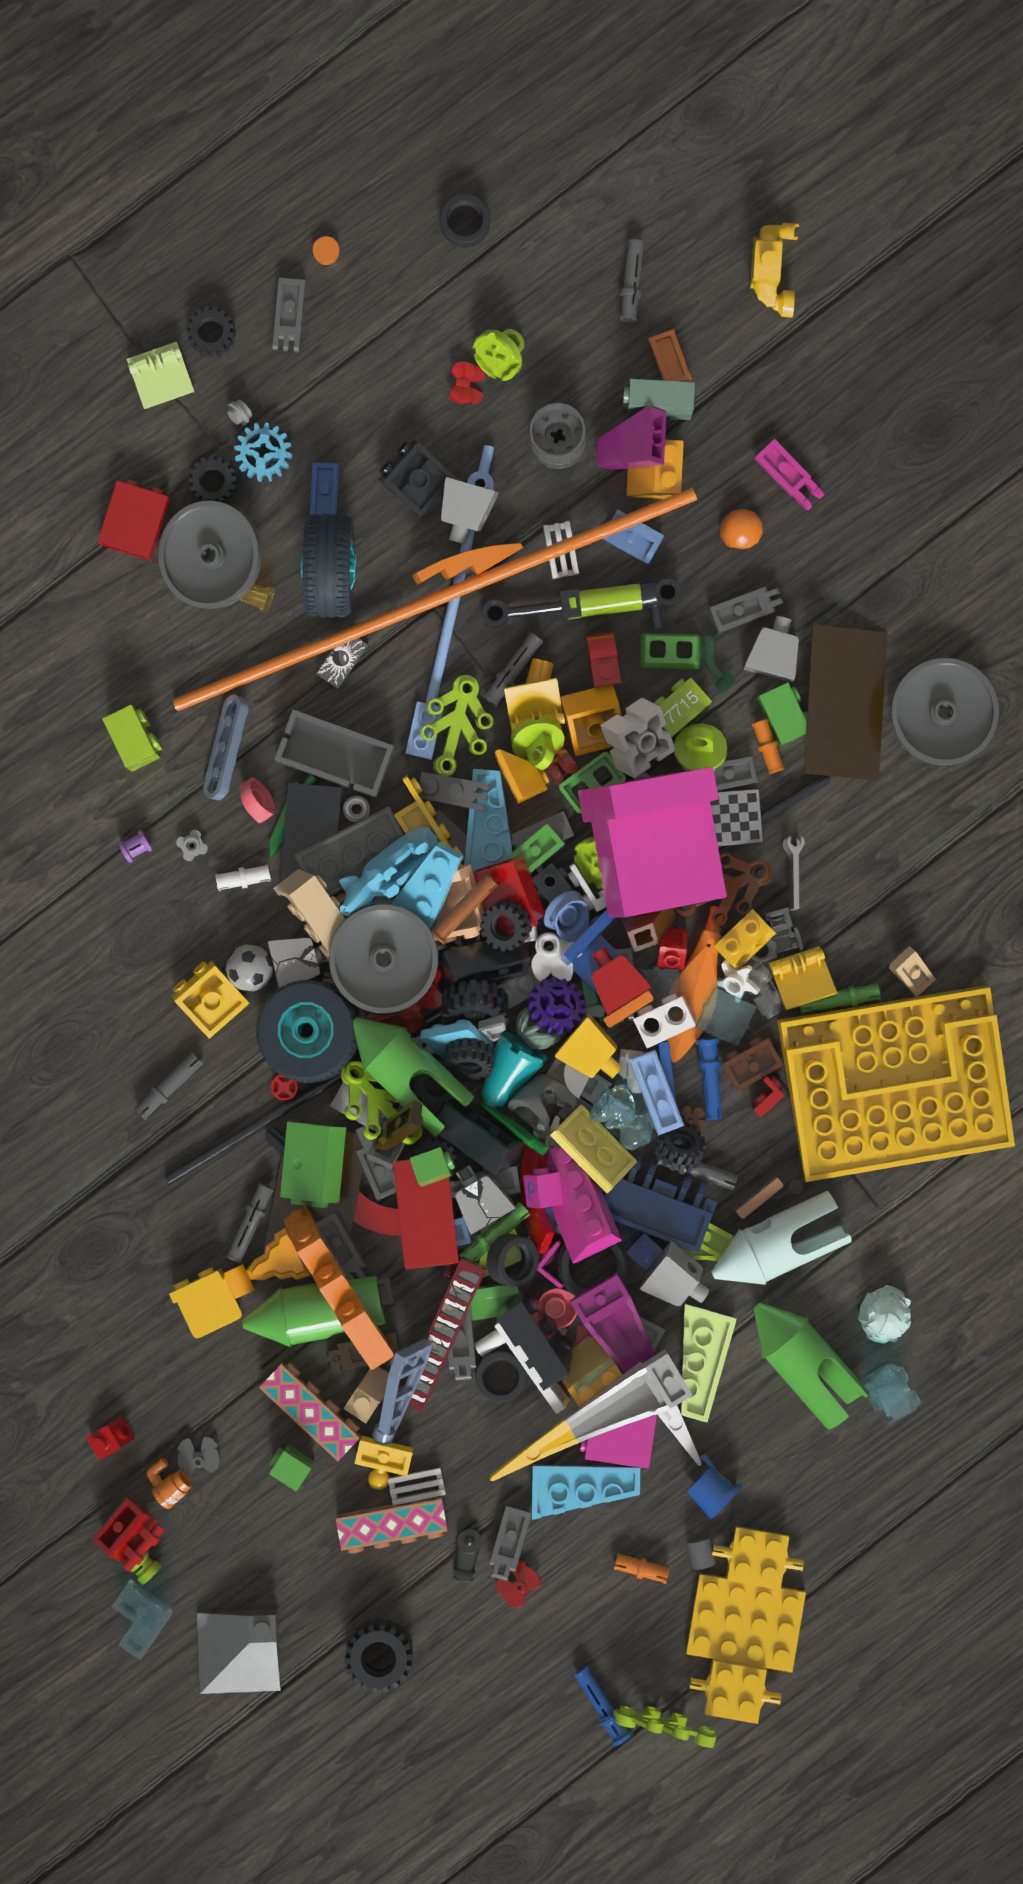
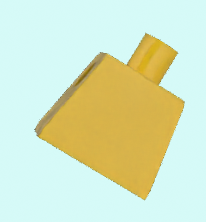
M590 1014L583 1019L555 1054L557 1059L591 1078L600 1069L611 1078H614L622 1068V1065L611 1057L617 1049L616 1043Z

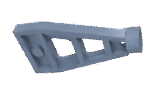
M423 1339L395 1352V1356L391 1358V1368L388 1374L380 1423L375 1425L372 1434L375 1441L381 1444H391L393 1442L395 1433L427 1364L433 1346L432 1342ZM408 1376L405 1385L398 1388L400 1379Z

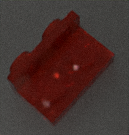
M418 1002L397 1012L365 1013V1019L405 1027L408 1033H415L427 1028L426 1012L424 1008H420Z

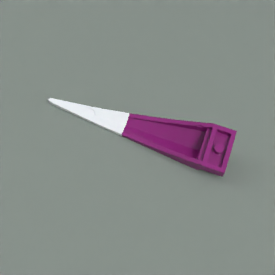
M617 1273L570 1300L584 1326L624 1374L639 1362L644 1363L655 1356L632 1298ZM676 1405L670 1410L658 1413V1416L697 1465L701 1466V1460L678 1406Z

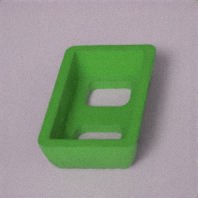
M642 633L640 636V667L644 669H699L701 636L699 634ZM651 641L665 642L666 653L664 658H652L650 656ZM688 641L692 643L691 658L677 657V642Z
M608 752L600 754L559 785L561 792L579 814L582 813L580 801L573 794L572 788L579 782H585L588 788L600 787L601 785L593 776L595 770L601 766H606L610 771L613 779L606 785L622 783L626 780L624 773L616 769L613 759Z

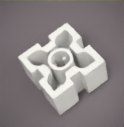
M640 698L626 708V715L624 717L617 714L600 725L606 742L614 746L610 753L616 769L633 778L651 767L649 761L652 759L660 761L675 751L670 733L662 729L666 725V721L660 706Z

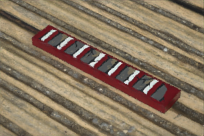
M465 1257L461 1258L426 1337V1340L432 1342L433 1346L419 1383L409 1402V1406L421 1412L425 1410L487 1270L486 1267Z

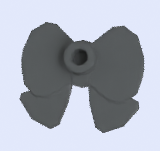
M205 1436L202 1441L201 1452H195L190 1438L182 1440L177 1448L180 1451L178 1454L180 1470L186 1474H190L195 1468L201 1467L208 1472L217 1470L220 1463V1454L216 1448L218 1443L213 1438Z

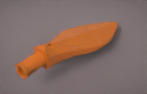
M711 906L705 930H702L699 942L691 958L675 979L669 992V996L676 993L677 997L684 995L697 1022L696 1026L667 1039L673 1063L679 1061L700 1037L715 1008L717 999L718 951L714 945L722 937L720 935L722 928L717 927L712 921L713 913L719 908L716 906ZM718 916L716 922H723L725 916ZM673 1006L669 1010V1016L671 1019L679 1021L683 1018L684 1012L680 1007Z

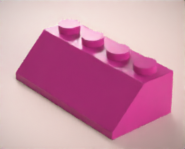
M560 1145L550 1149L546 1153L548 1157L545 1167H549V1171L560 1172L564 1204L550 1207L573 1263H577L622 1241L600 1186Z

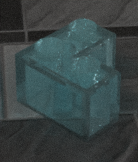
M132 1579L129 1580L112 1605L113 1609L133 1622L120 1641L119 1646L141 1660L175 1610Z

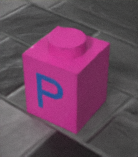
M549 1167L534 1168L533 1174L523 1175L527 1207L545 1208L564 1204L560 1172L549 1171Z

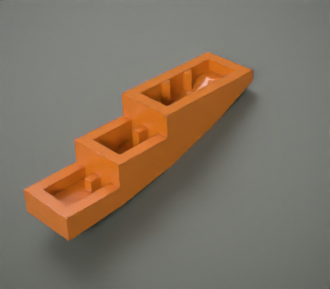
M521 543L494 545L466 551L441 560L413 574L412 577L418 585L440 572L446 581L467 568L474 577L523 547Z

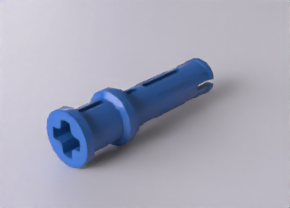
M719 1038L696 1040V1044L699 1045L700 1061L697 1063L699 1069L702 1070L706 1120L723 1118L718 1068H721L720 1065H722L721 1060L718 1059L717 1044L720 1042Z
M587 1665L574 1673V1677H576L601 1717L599 1719L601 1727L605 1726L613 1739V1746L622 1744L634 1732L632 1729L614 1722L615 1716L613 1713L615 1709L593 1676L589 1666Z

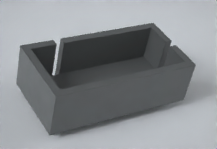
M292 710L285 729L286 735L291 736V739L289 741L282 737L275 761L347 788L354 784L353 789L355 791L377 798L395 747Z

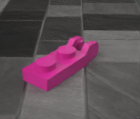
M775 439L755 457V460L791 497L793 496L805 510H809L812 505L799 491L801 487L806 485L812 495L819 499L824 496L822 490L811 480V476Z

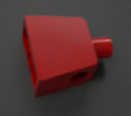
M605 947L592 955L600 969L592 973L591 977L608 1015L652 989L649 983L623 955L613 960Z

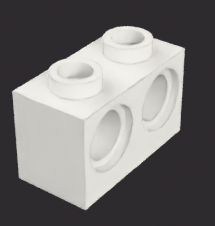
M676 993L663 998L661 1000L663 1005L653 1009L652 1005H648L637 1011L639 1016L633 1020L647 1048L697 1025L684 995L677 997ZM673 1006L680 1007L684 1012L683 1018L679 1021H675L669 1016V1010ZM647 1018L658 1020L659 1029L656 1032H650L646 1029L645 1021Z

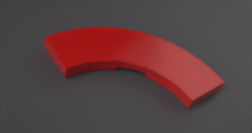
M526 1144L520 1174L521 1203L531 1213L525 1219L531 1241L537 1247L538 1253H546L555 1232L551 1227L545 1208L527 1207L523 1175L533 1174L534 1168L545 1167L548 1156L546 1153L540 1155Z
M359 1190L353 1221L374 1232L387 1235H401L398 1208L386 1207L375 1203Z

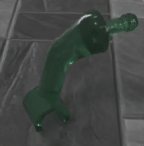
M713 631L710 636L704 635L701 638L702 656L705 667L716 680V689L718 692L724 693L735 682V677L730 673L723 674L715 662L714 639L718 636V632Z

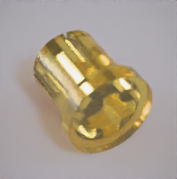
M254 583L249 592L241 598V601L259 607V610L262 612H267L272 603L275 589L269 585L264 587Z

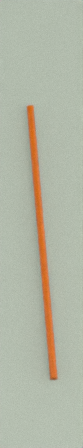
M690 488L176 697L172 699L177 711H180L697 500L694 489Z

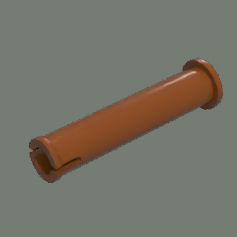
M486 873L435 928L431 927L429 929L432 935L442 944H445V939L499 886L498 882Z

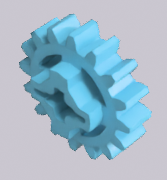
M255 423V430L252 432L250 429L245 428L247 436H238V440L242 444L234 446L235 451L240 453L235 456L236 462H243L239 467L240 470L243 472L248 469L247 476L250 479L256 474L258 482L262 481L263 476H267L268 480L272 481V474L274 473L281 477L280 469L282 467L285 469L289 468L285 460L292 459L293 457L291 453L286 452V450L292 448L291 443H284L288 438L287 434L278 435L279 427L276 426L273 430H270L269 423H265L263 429H260L259 425ZM260 436L256 442H254L253 444L250 443L251 440ZM271 437L280 444L281 449L273 447ZM263 447H266L269 453H266L264 458H261L257 451H262ZM246 456L255 459L256 468L247 461ZM273 461H278L274 466L267 469L268 465Z

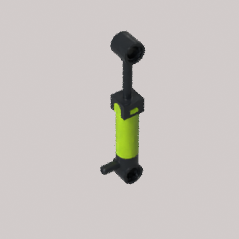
M665 578L660 581L581 591L579 589L560 591V601L508 607L504 602L493 599L484 604L482 619L487 627L499 629L509 621V618L562 612V620L569 621L587 616L650 609L652 628L659 630L663 628L661 607L670 608L677 604L681 595V588L675 580ZM664 587H669L674 591V597L665 600L661 597L660 590ZM493 608L500 609L503 613L502 618L497 621L489 619L487 615L489 610Z

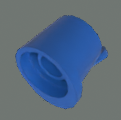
M702 1454L700 1459L708 1468L692 1483L687 1492L705 1514L712 1519L737 1494L743 1485L741 1483L733 1485L719 1473L708 1455Z

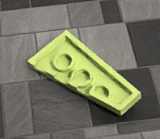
M684 1303L682 1378L692 1396L681 1402V1415L708 1422L737 1319Z

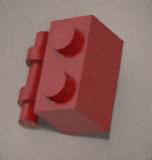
M126 1498L92 1540L109 1557L124 1562L122 1567L130 1572L136 1564H141L144 1560L143 1556L152 1545L156 1546L160 1541L159 1536L165 1529L156 1523L158 1520L140 1503Z

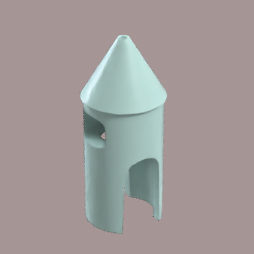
M825 1191L771 1216L753 1227L744 1230L739 1229L711 1271L713 1277L720 1280L765 1285L767 1281L850 1243L851 1236L845 1234L840 1225L803 1241L791 1243V1236L796 1229L838 1208L831 1194Z

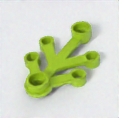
M470 675L459 676L455 679L450 692L438 699H431L426 703L427 712L431 715H437L443 711L444 706L457 700L453 712L432 724L423 725L419 730L421 739L430 741L436 737L438 732L450 726L443 755L438 756L433 763V769L438 775L450 776L455 772L456 761L454 760V754L461 730L469 743V750L472 754L481 755L487 749L486 742L478 738L465 714L468 704L476 716L478 728L489 729L493 725V717L485 713L476 697L479 692L478 682ZM465 683L470 686L469 693H465L462 689ZM432 702H436L439 706L436 712L431 709ZM483 716L487 717L488 724L486 726H483L481 724V718ZM426 728H430L432 731V735L429 738L424 735ZM476 742H479L482 746L479 752L474 749ZM445 760L450 763V768L447 771L442 767Z
M348 1062L341 1070V1078L349 1086V1104L344 1112L350 1120L359 1118L363 1112V1108L359 1104L361 1090L367 1096V1125L363 1128V1134L367 1139L374 1140L381 1133L378 1109L389 1119L397 1111L388 1102H399L387 1090L375 1089L369 1083L377 1081L367 1071L364 1072L361 1062ZM350 1072L355 1073L356 1076H357V1079H356V1078H353V1077L350 1075ZM350 1108H355L357 1110V1114H353L350 1111ZM420 1127L419 1130L411 1134L412 1138L406 1137L402 1142L414 1144L421 1137L422 1128ZM368 1128H374L376 1134H372Z
M621 1706L620 1709H615L613 1713L615 1716L614 1722L624 1727L635 1728L637 1724L654 1733L665 1731L681 1740H688L689 1735H693V1742L700 1746L714 1748L717 1737L715 1729L702 1725L699 1727V1730L687 1728L685 1726L688 1717L680 1713H672L671 1719H660L661 1710L652 1706H646L645 1712H636V1709L632 1707Z

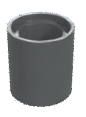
M709 1536L695 1538L686 1542L694 1570L708 1568L716 1564L715 1556L712 1555L713 1548Z

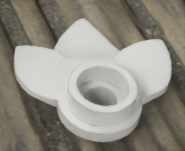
M544 933L538 937L535 944L537 953L531 962L533 974L538 981H542L550 973L559 980H563V978L566 981L571 980L573 964L566 965L561 960V957L575 941H564L554 933ZM546 942L553 944L554 948L551 951L544 949L543 945Z

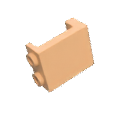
M471 864L458 867L435 927L476 885ZM482 902L445 939L446 943L456 940V936L464 935V939L480 935L479 931L483 929L480 928V923L483 921L481 918L485 913Z

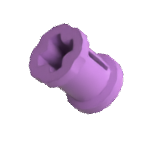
M141 829L137 831L138 834L125 842H118L122 853L129 863L133 862V858L141 853L153 850Z

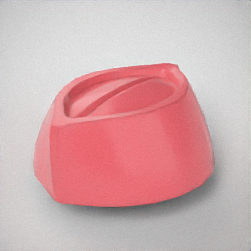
M252 777L240 785L242 803L248 813L258 823H262L275 813V802L269 791L260 781Z
M556 1288L545 1292L538 1301L545 1315L553 1318L557 1329L570 1325L577 1315L570 1302L575 1295L569 1291Z

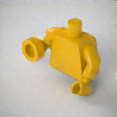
M794 223L765 225L760 229L759 237H753L750 288L755 290L758 299L766 307H771V309L778 311L781 317H793L795 292L783 290L780 295L776 294L781 276L783 241L780 238L798 239V236H794V230L796 227H799V224Z

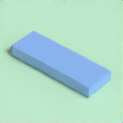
M653 1050L630 1059L631 1067L657 1135L684 1126L656 1051Z

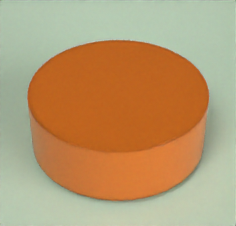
M327 236L317 239L313 245V255L316 261L322 265H330L337 261L340 250L336 240Z

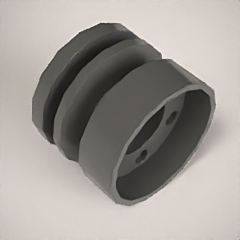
M563 403L548 404L536 412L531 420L529 433L533 454L538 461L548 468L554 469L568 468L577 463L585 452L587 442L584 419L579 412L570 405ZM559 435L563 436V441L560 440L558 444L554 443V438L557 439Z

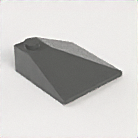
M278 1609L197 1612L200 1694L281 1690Z

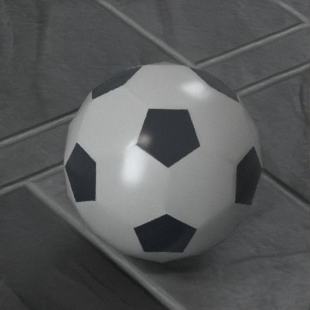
M245 944L237 947L227 959V977L231 984L239 990L254 992L262 989L273 976L272 958L266 950L254 944Z

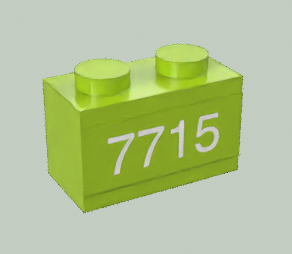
M682 678L671 688L674 693L667 699L662 696L654 702V704L661 707L666 721V725L662 729L669 732L671 738L712 702L692 678L686 682Z

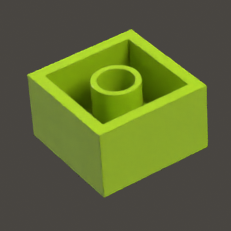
M129 705L103 718L104 724L127 769L133 772L161 758L158 751L162 750L161 745L153 733L149 734L147 727L151 725L144 711L142 712L141 709L137 710L133 705Z

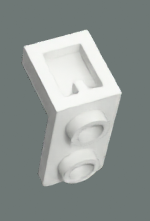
M575 864L569 866L571 872L568 873V876L575 888L579 885L585 893L582 897L589 906V911L594 908L597 913L606 907L604 890L598 893L600 898L596 900Z

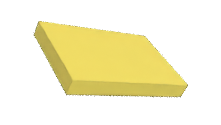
M582 1104L550 1135L606 1193L612 1190L637 1163V1160Z

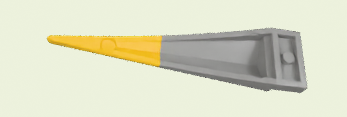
M663 1350L644 1363L639 1362L492 1473L489 1479L490 1481H495L579 1442L637 1420L670 1410L691 1397L692 1393L666 1350Z

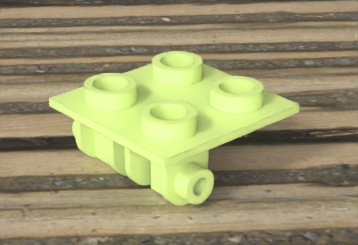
M177 342L127 359L128 367L135 381L144 409L194 392Z

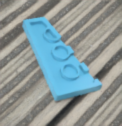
M473 769L472 781L487 783L491 786L490 790L479 789V793L488 795V800L477 799V804L486 805V810L469 809L464 865L471 864L472 871L507 860L506 858L513 853L500 771Z
M439 842L391 905L412 912L429 929L431 927L434 928L463 854Z
M533 1464L532 1520L577 1508H586L603 1502L607 1503L640 1495V1467Z

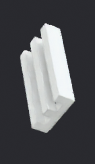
M570 521L543 526L547 546L552 545L550 531H555L557 542L562 541L561 529H565L567 538L572 537ZM575 550L569 552L572 570H567L565 554L559 556L562 572H557L555 558L549 560L552 579L579 575Z
M440 1467L409 1473L407 1476L389 1477L388 1479L393 1506L446 1495ZM432 1475L437 1476L436 1480L395 1488V1483ZM439 1486L437 1490L397 1497L398 1493Z

